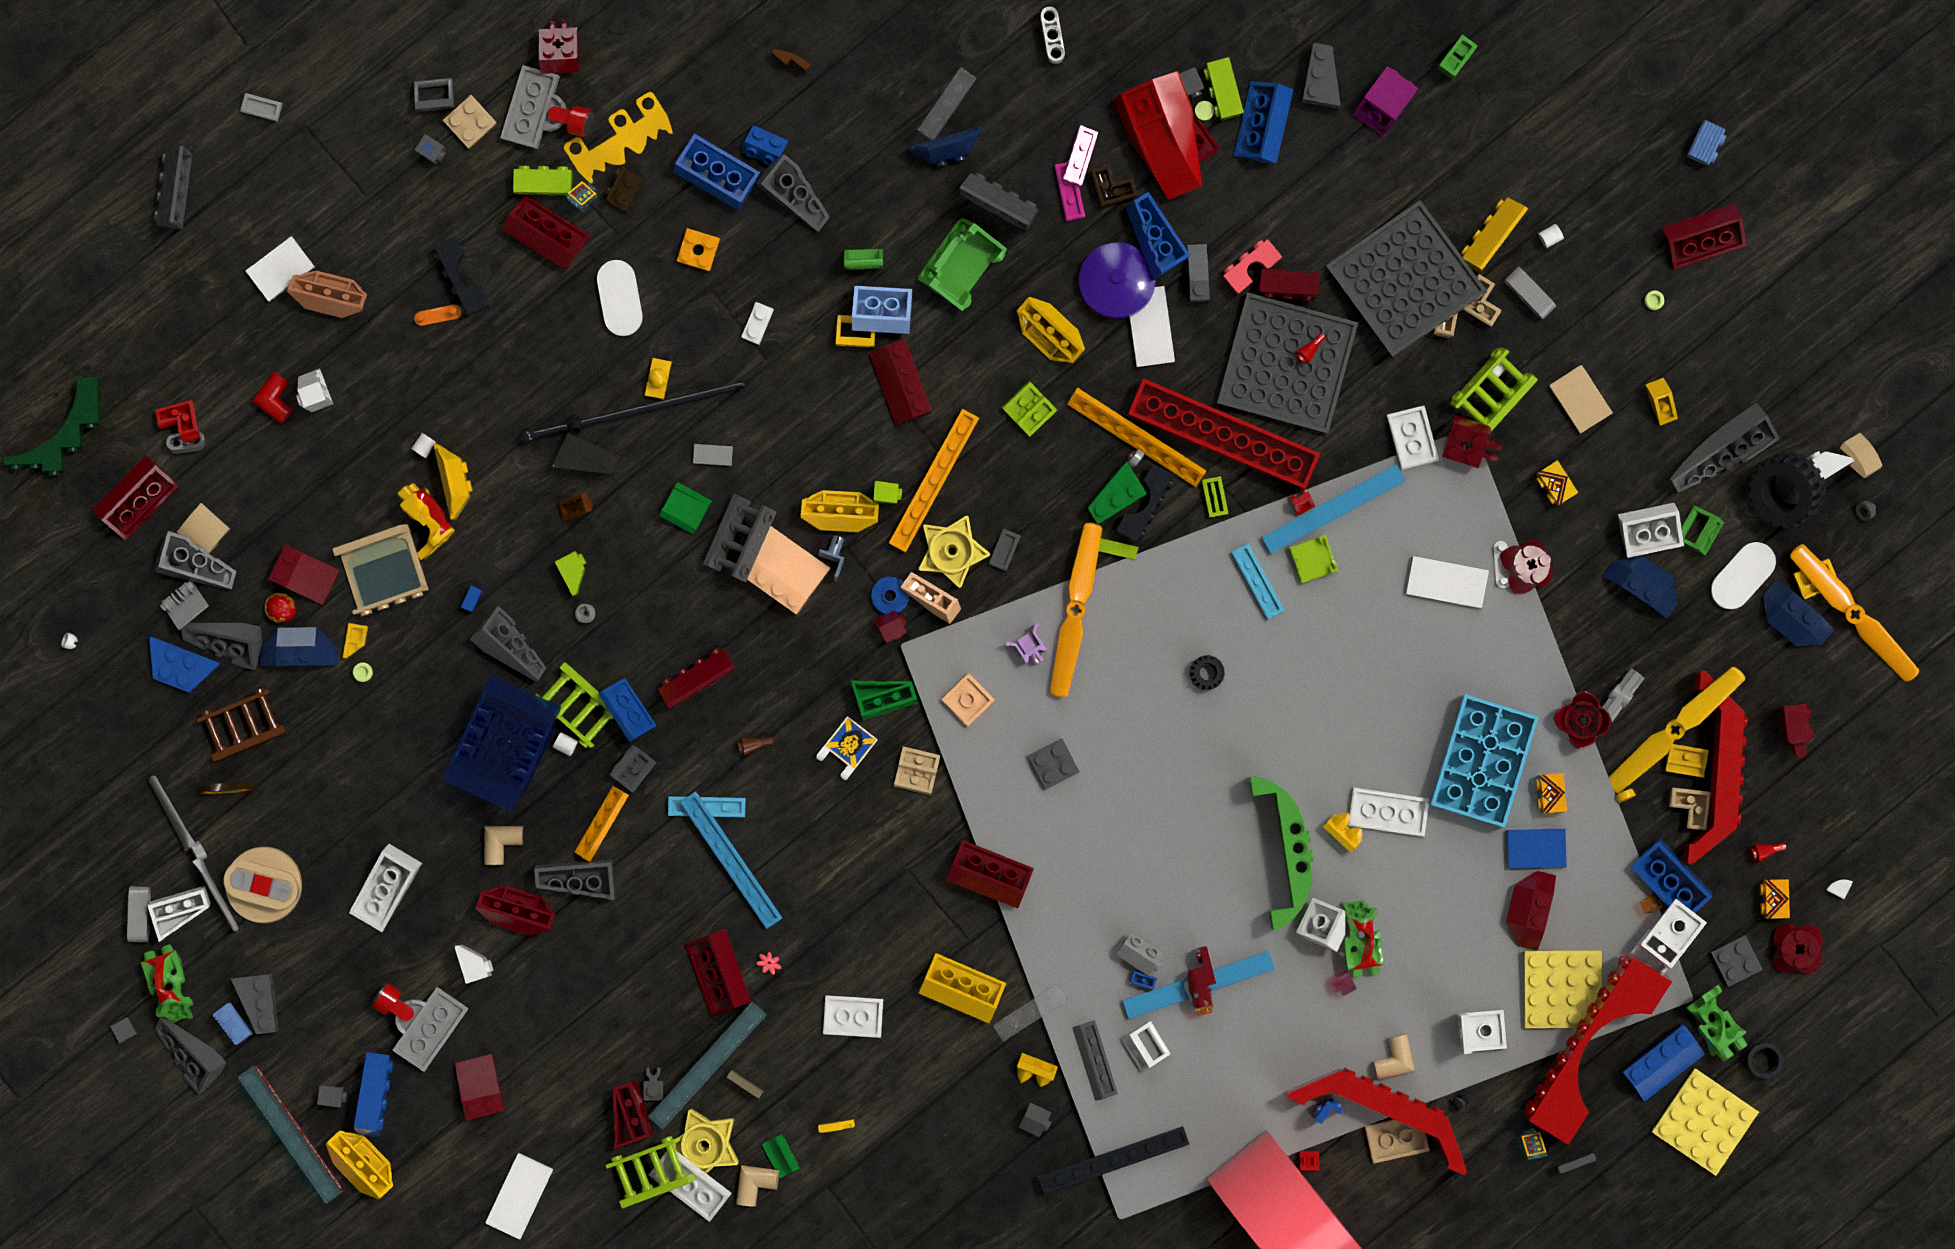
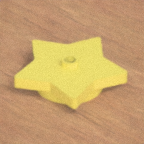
M968 516L963 517L949 527L923 526L929 549L919 567L920 571L943 572L957 587L961 588L969 567L990 556L987 550L972 539ZM949 548H955L956 553L954 555L949 554Z
M689 1109L685 1132L680 1136V1141L673 1144L674 1149L706 1174L714 1166L737 1165L739 1161L729 1142L734 1118L710 1121L695 1110ZM704 1140L709 1143L708 1147L703 1145Z

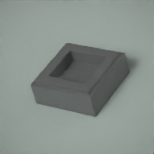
M129 1017L110 1026L119 1043L137 1034Z

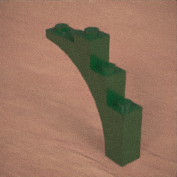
M77 378V393L73 408L59 431L46 443L32 451L16 456L3 457L4 465L9 466V469L12 470L21 469V466L27 465L28 469H38L42 465V471L48 472V476L59 475V472H65L64 449H66V452H78V448H83L82 425H85V428H96V425L102 424L100 378Z

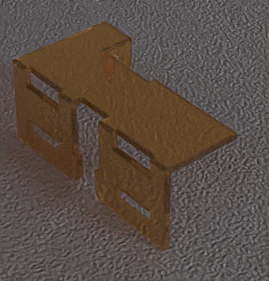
M1656 893L1640 902L1644 913H1655L1662 908V906H1653L1656 903L1665 905Z

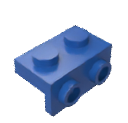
M753 125L744 142L742 153L762 161L766 165H771L782 155L788 140Z
M1332 1098L1330 1101L1325 1099L1322 1105L1318 1103L1313 1110V1119L1322 1124L1332 1108L1343 1114L1342 1105Z

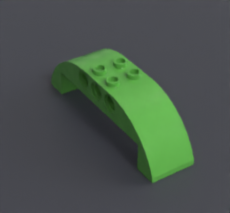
M1253 776L1249 777L1251 796L1270 793L1275 795L1292 906L1269 910L1272 930H1279L1295 918L1302 909L1309 894L1312 877L1311 862L1314 861L1313 852L1308 849V842H1311L1310 832L1305 829L1304 820L1298 806L1284 789L1264 778ZM1294 823L1299 826L1297 834L1290 832V826ZM1297 842L1302 845L1300 853L1293 851V845ZM1301 861L1304 863L1305 869L1299 873L1296 870V864Z

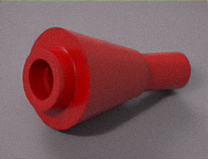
M1320 333L1313 341L1296 350V359L1301 364H1310L1318 346L1326 337Z
M1784 842L1775 845L1753 844L1752 849H1750V856L1752 860L1759 863L1775 852L1786 850Z

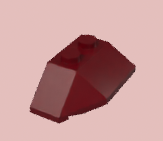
M1536 871L1515 884L1506 924L1519 946L1535 950L1539 949L1554 896L1556 875Z
M506 885L482 891L476 905V910L493 925L526 935L550 931L555 917L554 911L551 910L542 896Z

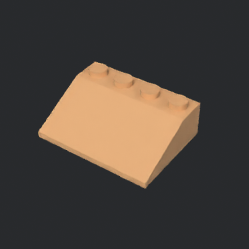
M770 526L747 580L797 615L830 568Z

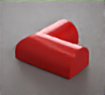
M273 371L251 402L282 425L293 411L291 407L279 399V396L288 386L289 382Z
M192 400L155 410L160 429L177 425L181 440L186 442L194 441L199 437Z

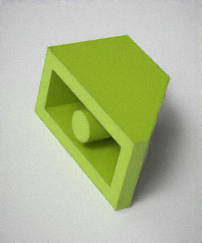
M875 481L874 502L897 504L898 500L902 499V489H899V484Z
M574 551L555 561L572 596L578 595L585 572L584 564H586L583 555H578Z

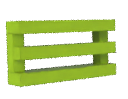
M1221 476L1202 480L1209 518L1227 515L1228 509ZM1215 481H1218L1223 511L1219 509ZM1207 483L1211 485L1215 513L1212 512Z

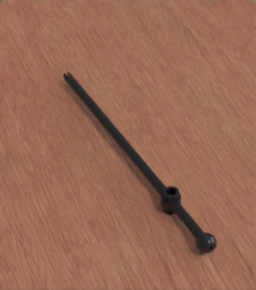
M741 381L585 419H580L577 415L573 414L568 417L567 423L535 431L524 429L521 435L524 443H531L534 441V438L563 431H569L572 435H579L585 426L741 390L746 387V383Z

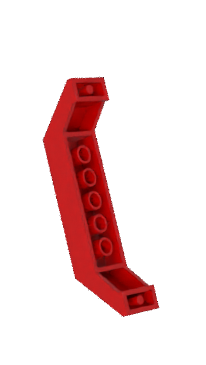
M1697 671L1695 674L1694 691L1701 693L1715 680L1706 671ZM1730 696L1715 709L1716 720L1709 825L1707 830H1704L1690 844H1684L1683 863L1693 864L1737 829V824L1740 825L1741 813H1738V806L1742 804V794H1739L1740 786H1743L1744 776L1741 774V767H1744L1745 755H1742V747L1745 748L1746 736H1743L1744 728H1747V717H1744L1745 712Z
M1345 1067L1343 1070H1334L1288 1090L1285 1094L1287 1098L1305 1105L1308 1100L1333 1092L1434 1136L1446 1160L1444 1166L1462 1175H1466L1467 1170L1449 1119L1444 1115L1445 1111L1432 1106V1109L1426 1107L1427 1103L1416 1098L1413 1102L1408 1099L1409 1096L1398 1090L1395 1094L1391 1092L1392 1088L1382 1083H1379L1377 1086L1373 1084L1374 1080L1366 1076L1356 1077V1072Z

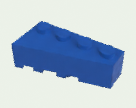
M1149 192L1137 198L1126 207L1153 280L1182 264L1190 257V254Z
M366 1053L354 1123L356 1134L380 1138L381 1129H383L384 1124L383 1112L387 1106V1099H385L386 1091L389 1092L390 1088L388 1077L389 1073H392L394 1063L391 1061L390 1055Z

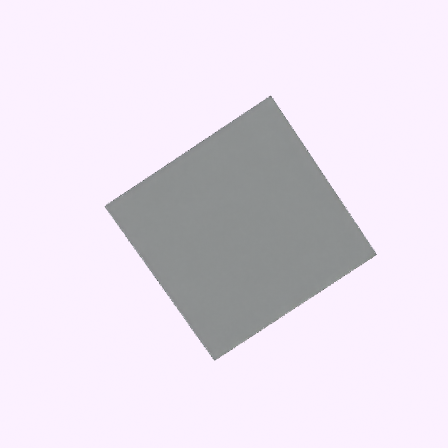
M1447 436L1434 441L1439 458L1437 462L1401 470L1398 455L1304 490L1305 493L1309 492L1315 507L1299 516L1294 509L1291 496L1141 552L1136 555V559L1125 558L1095 570L1093 589L1084 604L1085 614L1081 618L1083 637L1067 697L1053 696L1050 693L1059 631L1068 616L1066 608L1071 602L1069 593L1070 580L915 638L901 645L976 845L1034 868L1018 909L1000 901L998 903L1094 1155L1097 1156L1181 1126L1185 1129L1190 1145L1102 1175L1119 1219L1127 1218L1210 1186L1211 1184L1207 1178L1266 1130L1289 1156L1388 1118L1386 1115L1333 1092L1308 1100L1305 1105L1285 1096L1288 1090L1334 1070H1343L1345 1067L1356 1072V1077L1366 1076L1374 1080L1373 1084L1377 1086L1379 1083L1392 1088L1391 1092L1395 1094L1397 1090L1409 1096L1408 1099L1413 1102L1416 1098L1427 1103L1565 1050L1567 1047L1566 1042L1571 1035L1574 1036L1577 1031L1576 1028H1524V951L1601 950L1602 986L1605 987L1608 982L1607 977L1612 970L1615 971L1619 964L1617 962L1621 955L1626 954L1627 951L1631 952L1646 931L1652 929L1662 916L1652 889L1631 868L1632 864L1639 858V855L1595 742L1590 747L1579 750L1571 745L1568 734L1562 732L1554 722V714L1562 706L1571 704L1576 692L1536 588L1534 587L1527 593L1515 594L1510 586L1501 589L1496 585L1494 544L1498 541H1504L1508 547L1519 546L1487 461L1485 458H1482L1478 469L1442 457ZM1397 464L1406 480L1405 482L1270 554L1262 539L1263 536ZM1301 492L1294 494L1296 498L1302 495ZM1326 535L1339 571L1301 584L1289 547ZM1247 543L1251 547L1285 610L1268 620L1231 554L1232 551ZM1413 556L1489 570L1482 608L1406 594ZM1075 605L1074 608L1070 609L1074 616L1081 613L1079 605ZM1038 623L1039 626L1036 634L1047 649L1045 652L1038 651L1044 660L1040 661L1035 654L1039 661L1037 665L1033 662L1034 660L1031 656L1028 663L1024 664L1021 660L1022 656L1016 647H1007L1006 642L1016 643L1025 655L1026 653L1018 643V640L1030 633L1039 646L1040 644L1032 632L1033 626ZM1205 655L1216 657L1225 668L1223 681L1218 687L1211 690H1203L1195 686L1190 677V668L1193 662ZM1204 665L1200 669V676L1204 680H1211L1215 675V670L1210 665ZM969 673L995 701L967 727L941 699ZM1463 694L1539 717L1505 828L1429 805L1424 837L1361 828L1362 841L1352 853L1323 828L1333 814L1350 813L1353 788L1429 798L1431 800ZM1585 715L1584 718L1580 719V722L1584 724L1583 726L1587 723ZM1063 738L1080 772L1045 790L1028 755ZM1564 773L1567 812L1542 813V810H1538L1537 799L1540 798V791L1536 790V779H1539V775ZM1253 776L1264 778L1284 789L1298 806L1304 820L1305 829L1310 832L1311 842H1308V849L1312 850L1314 861L1311 862L1312 877L1309 894L1302 909L1295 918L1279 930H1272L1269 910L1292 906L1275 795L1270 793L1251 796L1249 777ZM1294 823L1290 826V832L1297 834L1299 826ZM1348 826L1350 829H1351V828H1360V827ZM1566 829L1567 867L1508 869L1507 830ZM1297 842L1293 845V851L1300 853L1302 845ZM1300 861L1296 864V870L1299 873L1303 872L1305 865ZM1541 871L1556 875V882L1546 929L1539 949L1535 950L1518 945L1506 924V919L1515 884L1534 872ZM1312 898L1342 910V901L1356 902L1358 900H1364L1369 907L1377 908L1378 913L1374 918L1373 931L1374 933L1376 930L1380 932L1384 965L1380 966L1379 974H1369L1368 968H1362V976L1356 978L1351 976L1344 963V938L1348 937L1350 930L1347 922H1345V936L1337 952L1311 942L1296 932ZM1131 932L1163 953L1160 958L1162 963L1157 971L1152 970L1149 975L1157 978L1154 990L1187 979L1188 970L1202 967L1203 963L1199 964L1196 952H1200L1199 947L1207 946L1213 969L1269 951L1275 969L1212 990V1005L1195 1009L1190 999H1186L1129 1019L1123 1000L1152 991L1153 989L1130 983L1134 971L1143 972L1116 954ZM1357 933V938L1363 939L1365 937L1364 933ZM1356 946L1351 947V952L1356 951ZM1679 959L1672 968H1668L1664 973L1670 978L1672 983L1652 1014H1632L1617 1018L1603 1026L1591 1040L1691 1002L1693 995ZM1504 1010L1506 1049L1472 1051V1054L1460 1052L1457 1013ZM1093 1020L1096 1022L1118 1092L1116 1095L1097 1101L1094 1098L1073 1031L1074 1026ZM1151 1021L1171 1054L1149 1069L1141 1072L1121 1039ZM1484 1025L1481 1027L1480 1033L1483 1036H1488L1491 1033V1028L1488 1025ZM1147 1029L1137 1034L1152 1060L1162 1055ZM1407 1034L1415 1072L1377 1080L1373 1061L1392 1057L1388 1038ZM1332 1098L1342 1105L1343 1114L1332 1108L1322 1124L1313 1119V1110L1318 1103L1322 1105L1325 1099L1330 1101Z

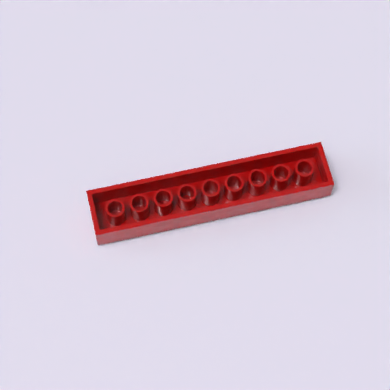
M1146 379L1142 380L1128 413V416L1303 490L1306 489L1320 456V453Z

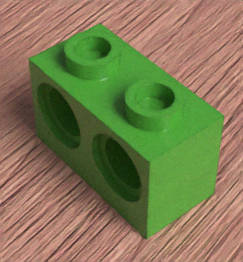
M1462 34L1438 69L1453 80L1476 50L1477 45Z

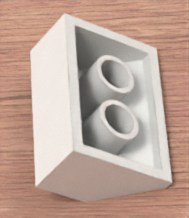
M1675 503L1618 514L1620 532L1628 558L1684 546L1679 510Z

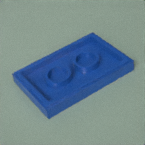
M625 678L598 693L630 742L656 727L655 722Z
M1565 828L1507 830L1508 869L1567 867Z

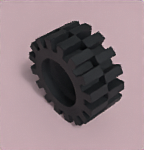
M1211 655L1201 656L1193 662L1190 668V677L1195 686L1203 690H1211L1218 687L1223 681L1225 668L1216 657ZM1204 665H1210L1215 670V675L1211 680H1204L1200 676V669Z

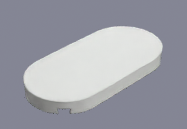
M620 260L609 261L600 268L597 275L604 321L612 333L619 336H629L637 331L643 320L635 273L626 262Z
M1754 542L1745 545L1712 582V597L1717 605L1726 609L1739 608L1754 594L1775 568L1776 559L1771 548L1763 543Z

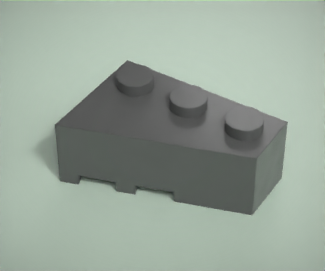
M1313 43L1302 102L1335 109L1340 108L1332 46Z
M265 974L231 979L256 1034L279 1031L273 975Z

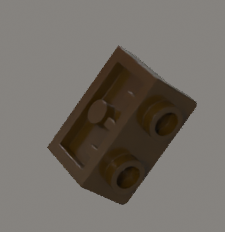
M622 167L621 170L618 169L613 177L615 182L612 187H608L604 196L607 197L605 200L607 203L627 213L644 178Z

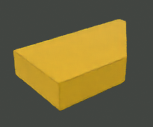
M348 623L343 658H348L365 646L368 626Z
M854 1119L819 1124L818 1129L820 1133L853 1128L855 1126Z

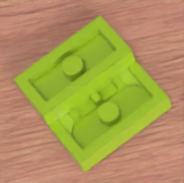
M1030 381L1001 407L1029 437L1057 411Z

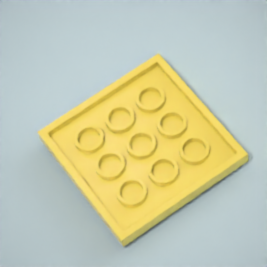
M1524 951V1028H1576L1578 1022L1581 1019H1585L1588 1014L1586 1013L1587 1008L1591 1003H1595L1598 998L1597 993L1602 987V951Z
M1694 1068L1651 1132L1716 1176L1759 1112Z

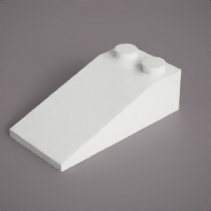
M388 844L381 852L349 913L383 932L422 863Z

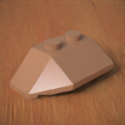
M320 271L293 275L287 292L305 309L340 318L362 311L367 298V294L363 292L354 280Z

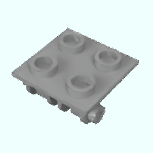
M191 581L188 583L184 582L178 588L179 590H175L176 595L171 593L173 598L167 597L160 605L168 613L178 630L209 606Z

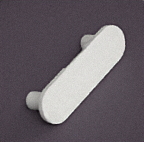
M1504 541L1496 542L1493 547L1496 585L1501 589L1509 586L1508 579L1510 572L1503 567L1500 560V553L1508 548Z

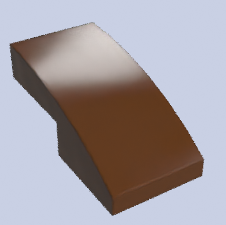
M773 49L771 52L786 67L792 61L805 73L811 68V64L790 52Z

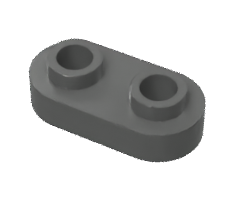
M200 431L199 437L194 441L186 442L181 440L179 433L171 434L166 440L168 450L174 454L199 451L206 443L204 435Z

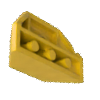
M1028 297L1017 310L1022 334L1050 360L1073 363L1085 350L1078 329L1050 303Z
M433 444L450 519L456 520L471 497L470 492L473 491L471 481L466 479L465 473H468V467L466 462H463L455 454L439 444Z
M822 490L802 500L801 518L819 530L860 532L878 522L879 504L873 502L860 492Z
M339 1131L326 1143L333 1164L361 1193L380 1199L393 1187L390 1162L364 1135Z

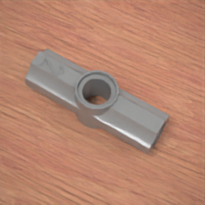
M1632 668L1624 676L1620 684L1613 688L1608 695V700L1602 706L1610 714L1612 722L1620 710L1624 709L1633 697L1632 694L1644 680V677Z

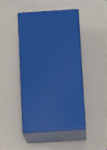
M470 586L461 607L474 612L483 591Z
M1134 971L1130 983L1154 990L1157 978Z

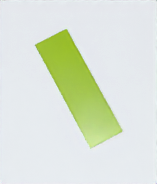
M1101 538L1099 551L1136 559L1139 547Z

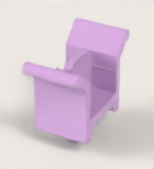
M1038 623L1033 626L1032 632L1040 644L1039 646L1030 633L1018 640V643L1026 653L1025 655L1016 643L1006 642L1007 647H1016L1022 656L1021 660L1024 664L1028 663L1031 656L1034 660L1033 662L1037 665L1039 661L1035 654L1040 661L1044 660L1038 651L1045 652L1047 649L1036 634L1039 626Z

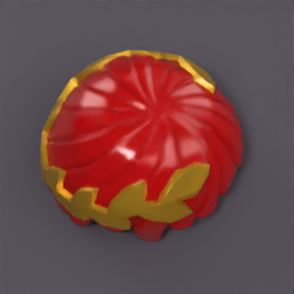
M275 593L266 600L265 613L275 623H286L295 616L296 604L287 594Z

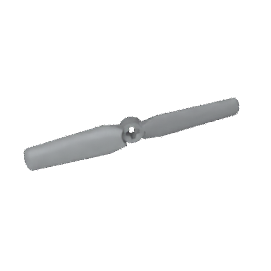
M151 776L149 783L175 829L184 850L191 849L196 860L192 861L201 873L232 930L238 931V925L205 866L203 859L207 858V855L199 841L194 842L157 777Z

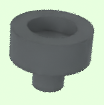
M1863 501L1856 506V514L1861 520L1868 521L1875 516L1876 506L1869 501Z

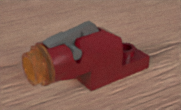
M1207 946L1199 947L1200 952H1196L1199 964L1203 963V966L1188 970L1187 981L1183 984L1198 1016L1212 1013V1007H1214L1212 991L1209 985L1216 984Z

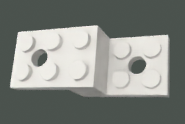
M1675 899L1654 927L1646 931L1630 953L1665 973L1668 968H1672L1707 922ZM1678 920L1684 923V929L1680 932L1674 929V923Z

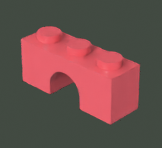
M1268 239L1265 242L1259 241L1253 247L1255 250L1252 253L1248 254L1246 252L1238 259L1240 262L1235 267L1232 264L1224 270L1225 275L1223 279L1236 295L1253 282L1247 274L1249 265L1258 263L1264 269H1270L1282 259L1280 253Z

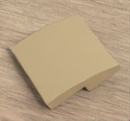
M1861 433L1841 445L1840 448L1854 460L1850 466L1863 478L1868 477L1882 467L1877 452Z
M200 503L177 533L188 537L194 544L204 548L210 554L230 528L205 505Z
M903 747L894 787L931 795L940 755Z

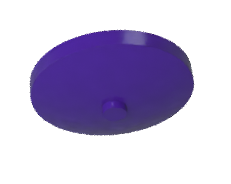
M1109 243L1098 247L1085 259L1079 274V287L1084 301L1094 312L1107 318L1122 319L1137 314L1150 302L1155 290L1156 279H1152L1142 251L1126 243Z

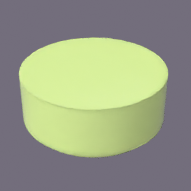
M1208 101L1199 102L1196 105L1195 114L1198 119L1207 121L1213 117L1214 107Z
M1659 291L1649 292L1644 299L1646 307L1650 310L1660 309L1664 304L1662 293Z
M359 663L354 667L353 675L356 680L366 682L371 679L373 669L367 663Z

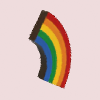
M210 783L200 786L199 794H230L253 790V783Z

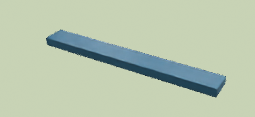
M1396 464L1263 536L1262 539L1270 554L1406 480Z
M695 791L680 801L686 813L765 928L767 929L781 920L783 917L697 792Z
M1269 951L1213 969L1216 984L1209 985V988L1212 991L1274 970ZM1187 979L1123 1000L1128 1018L1130 1019L1189 999L1183 986Z

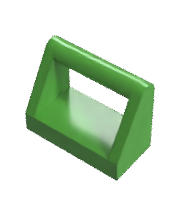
M883 249L844 250L845 270L883 269Z
M1694 505L1681 527L1684 544L1706 556L1724 522L1718 516ZM1700 513L1709 518L1696 543H1692L1684 538L1696 516Z

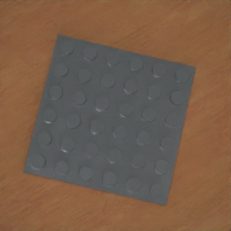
M1421 201L1409 207L1326 265V268L1392 358L1487 293L1483 284Z
M1247 292L1217 404L1328 434L1358 322ZM1322 333L1326 339L1318 346L1310 364H1301L1295 357V351L1313 341Z

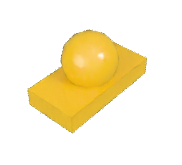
M656 358L652 359L645 396L664 400L672 362Z

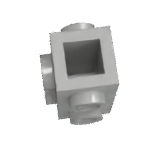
M1131 932L1116 955L1149 976L1152 970L1157 971L1162 963L1160 958L1163 953Z

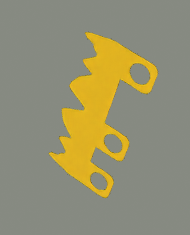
M648 92L637 99L636 103L644 118L636 123L632 122L627 112L623 109L609 117V122L616 135L589 151L579 137H575L564 145L566 153L578 172L590 183H593L592 175L594 169L602 172L605 171V162L613 165L625 164V147L641 154L646 146L647 136L656 140L659 129L666 130L672 134L668 116L652 92ZM647 97L652 98L654 101V106L650 110H646L642 106L643 99ZM617 115L625 116L626 124L623 127L615 125L614 119ZM575 142L579 143L582 147L581 152L577 155L572 154L569 150L570 145Z

